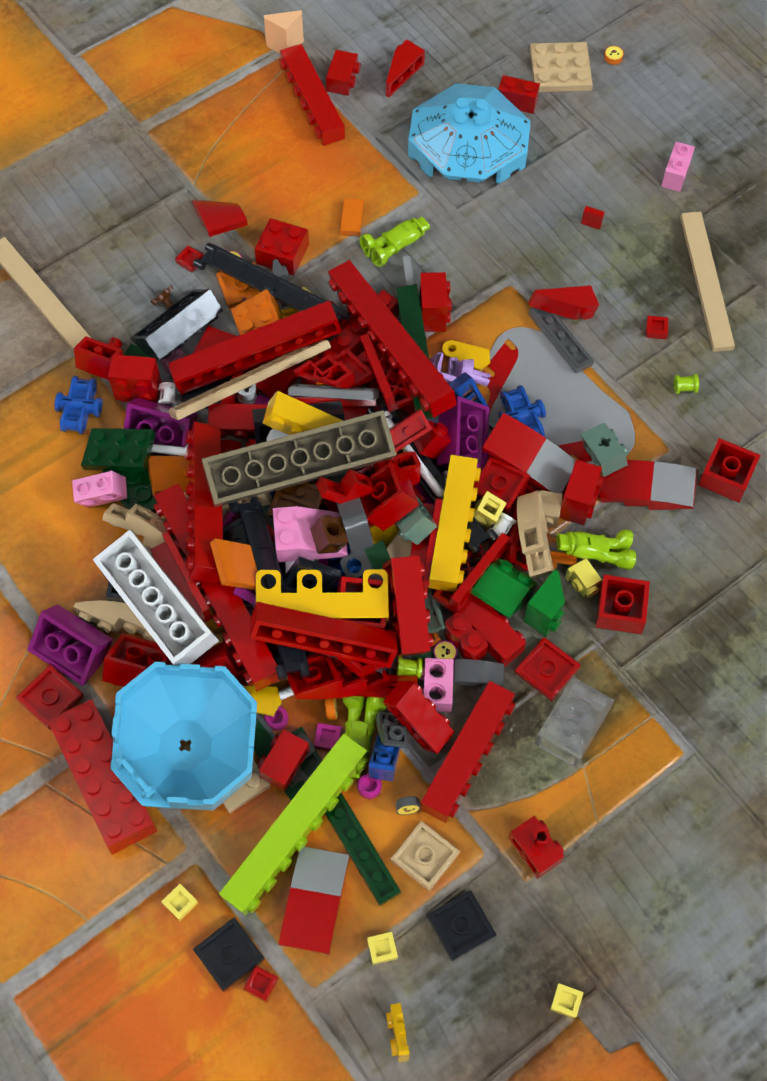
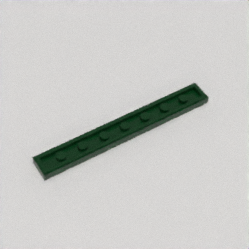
M417 284L398 287L396 291L402 326L429 359ZM413 397L415 412L421 409L426 419L433 418L429 411L425 412L422 409L419 398Z
M302 727L291 732L295 736L300 733L307 736ZM316 749L300 766L307 777L322 762ZM340 793L337 797L339 799L337 805L332 811L329 812L327 810L325 816L380 907L400 895L401 891L343 794Z

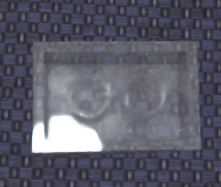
M572 676L537 734L535 744L577 768L609 714L615 700Z

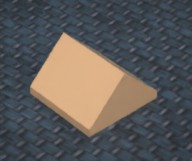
M302 10L264 15L265 38L268 48L280 53L282 49L304 42Z

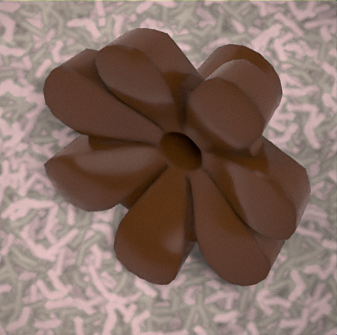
M172 285L164 289L162 293L150 302L153 305L163 303L167 309L174 304L169 298L173 289Z

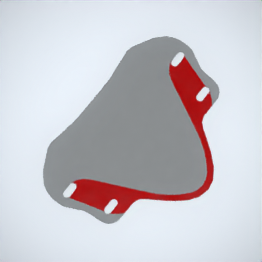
M517 327L505 331L497 338L490 351V364L488 365L495 373V376L488 378L490 381L487 386L490 391V398L487 404L490 409L489 420L496 425L499 421V412H506L500 399V391L507 392L517 389V386L522 385L531 404L535 403L537 399H541L545 406L546 417H538L544 428L545 438L557 445L568 455H574L580 461L596 465L584 448L581 434L604 422L609 430L613 429L615 431L618 443H623L628 453L632 450L635 444V431L628 411L605 394L583 371L575 373L543 332L532 328ZM505 340H511L516 349L511 350L505 344Z

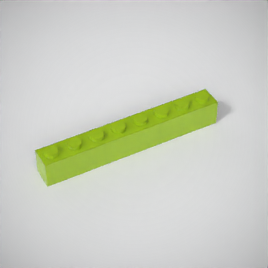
M343 734L220 891L219 895L245 916L249 912L253 913L261 903L259 898L265 891L268 893L276 884L277 880L275 878L279 872L286 871L290 866L292 855L296 850L300 852L308 841L306 837L312 830L315 832L323 822L322 816L327 810L330 812L339 801L337 797L342 790L346 792L354 781L352 777L357 771L361 772L369 762L367 750Z

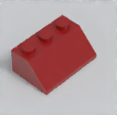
M122 633L104 657L102 681L124 687L154 662H165L166 665H173V663L156 642Z

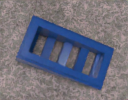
M462 373L449 383L450 387L454 390L455 397L459 396L468 400L476 397L473 400L474 402L488 406L473 378L467 373Z

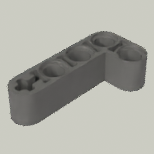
M347 471L328 476V479L340 483ZM360 497L342 504L336 503L349 541L351 553L374 547Z

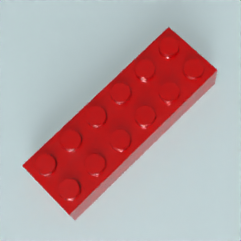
M90 699L48 720L51 730L111 854L113 855L157 832L146 807L137 801L110 769L113 740L93 700Z

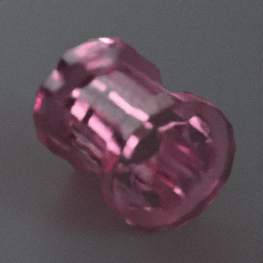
M177 349L169 358H163L160 362L165 372L172 376L168 363L183 358L186 355L181 349Z

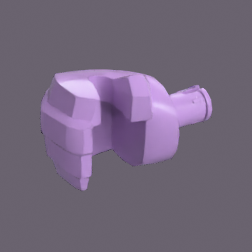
M438 352L430 358L431 363L438 372L443 374L448 384L462 373L470 375L477 384L485 387L489 384L490 380L488 378L491 377V374L473 369V359L458 361V358H449L447 373H443L441 368L444 354Z

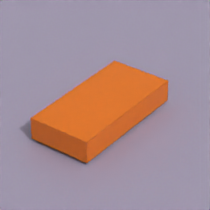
M344 198L340 235H361L364 211L363 199Z

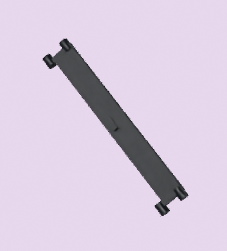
M211 243L205 245L207 252L201 260L196 258L193 261V266L204 270L206 265H209L260 292L268 289L276 300L297 311H303L326 302V300ZM331 303L338 322L340 323L342 319L348 321L351 314Z
M384 406L376 411L374 407H371L366 413L371 414L382 410L385 412L388 409L387 406ZM393 411L390 412L392 422L394 424L399 423L400 420ZM414 442L410 443L409 445L445 492V478L427 456L419 454ZM399 450L397 455L403 453V450ZM420 475L419 484L435 504V500L440 498L435 495ZM473 516V521L467 524V529H471L469 543L464 542V544L473 555H476L481 551L479 547L481 544L489 539L494 543L499 536L494 529L486 533Z
M252 497L250 503L238 504L237 501L229 503L231 513L239 512L246 539L248 545L251 546L257 570L279 571L281 574V593H287L259 498ZM266 574L261 578V584L264 588L271 589L275 586L276 579L273 575ZM277 644L283 664L275 668L278 680H285L288 678L287 673L300 672L302 678L310 676L304 650Z

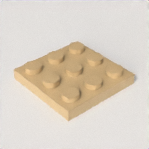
M587 42L530 44L533 82L540 83L539 92L592 91L593 83Z

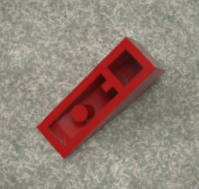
M405 40L395 49L386 81V96L388 98L424 65L425 50L409 40Z
M591 285L534 290L528 302L529 307L573 320L590 319L599 307Z

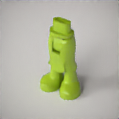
M422 216L417 219L411 218L382 233V236L376 239L368 233L363 234L359 237V243L364 254L368 258L371 257L372 263L377 267H382L393 254L396 255L402 248L424 236L425 231L430 229V225Z
M620 530L614 538L580 531H568L566 534L558 533L556 536L557 549L565 551L567 555L572 554V556L578 558L595 559L601 563L607 562L624 570H631L636 563V552L629 549L633 542L631 530Z
M344 697L343 704L348 708L345 735L366 749L368 755H370L372 735L376 730L374 727L378 711L383 712L386 710L387 707L382 703L385 699L367 697L364 722L359 719L364 705V697ZM357 771L352 779H359L361 772Z

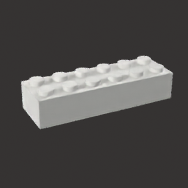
M131 530L127 531L93 559L173 665L180 666V663L191 664L219 641Z

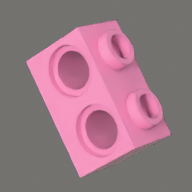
M675 142L661 187L681 192L695 149L694 146Z
M109 471L72 480L74 502L87 508L127 499L126 477L116 472Z
M425 658V666H422V674L419 679L424 680L422 694L425 698L434 702L437 712L452 711L454 659ZM432 671H439L442 675L434 677L430 673ZM432 693H438L441 695V698L435 700L432 699L429 695Z

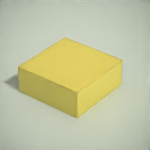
M181 884L161 901L179 921L198 904L197 900Z
M392 932L367 938L373 965L398 959Z
M559 983L550 1010L576 1019L584 992Z

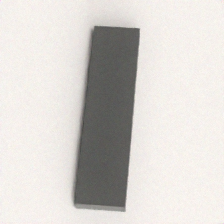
M536 308L529 309L528 315L575 373L593 366L594 360L556 314Z

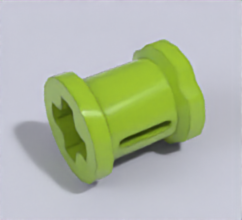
M698 374L685 377L675 375V394H680L683 391L698 393Z
M398 656L396 675L418 676V679H420L422 674V658L413 660L403 659L402 656Z

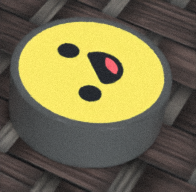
M414 796L403 797L395 802L396 812L400 815L413 814L421 809L419 799Z

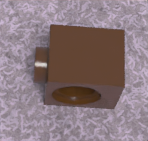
M322 516L310 528L318 554L337 553L349 543L341 517Z

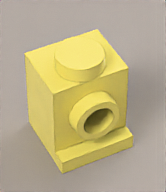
M487 491L474 506L473 516L477 522L489 528L497 522L506 502Z
M587 559L568 568L565 580L567 582L571 580L575 591L580 592L583 597L587 596L590 598L599 592L602 579Z

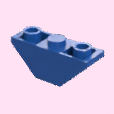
M379 734L369 762V777L393 782L400 747L383 745Z

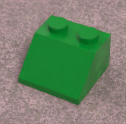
M498 559L488 567L472 589L471 594L510 618L526 605L537 582L532 580L529 574L513 568L510 562Z
M556 569L528 602L524 617L526 624L545 637L551 631L554 633L557 631L562 623L561 618L565 613L562 611L565 601L560 575Z

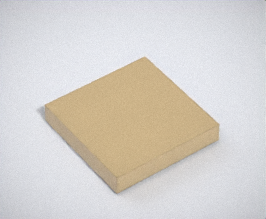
M420 821L391 857L390 861L430 892L460 854V850L424 822Z

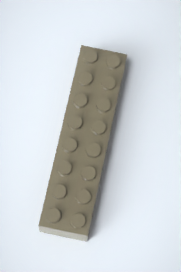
M384 410L203 458L202 465L214 507L317 480L320 477L324 478L346 472L349 469L353 470L390 460L397 454Z

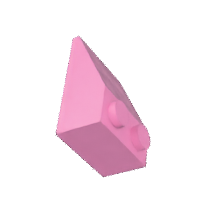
M298 506L273 508L278 563L296 561L299 556L309 560L347 556V544L337 553L318 554L310 530L318 518L325 515L340 517L339 512Z

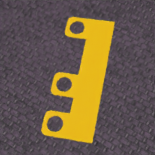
M383 569L365 570L363 573V592L322 593V573L319 570H300L297 573V593H281L280 572L277 570H259L256 573V602L330 618H389L388 574ZM266 574H271L276 579V584L271 589H266L261 585V578ZM306 574H313L317 578V585L314 588L308 589L303 586L302 578ZM371 574L381 575L383 578L382 586L379 588L370 587L368 577Z

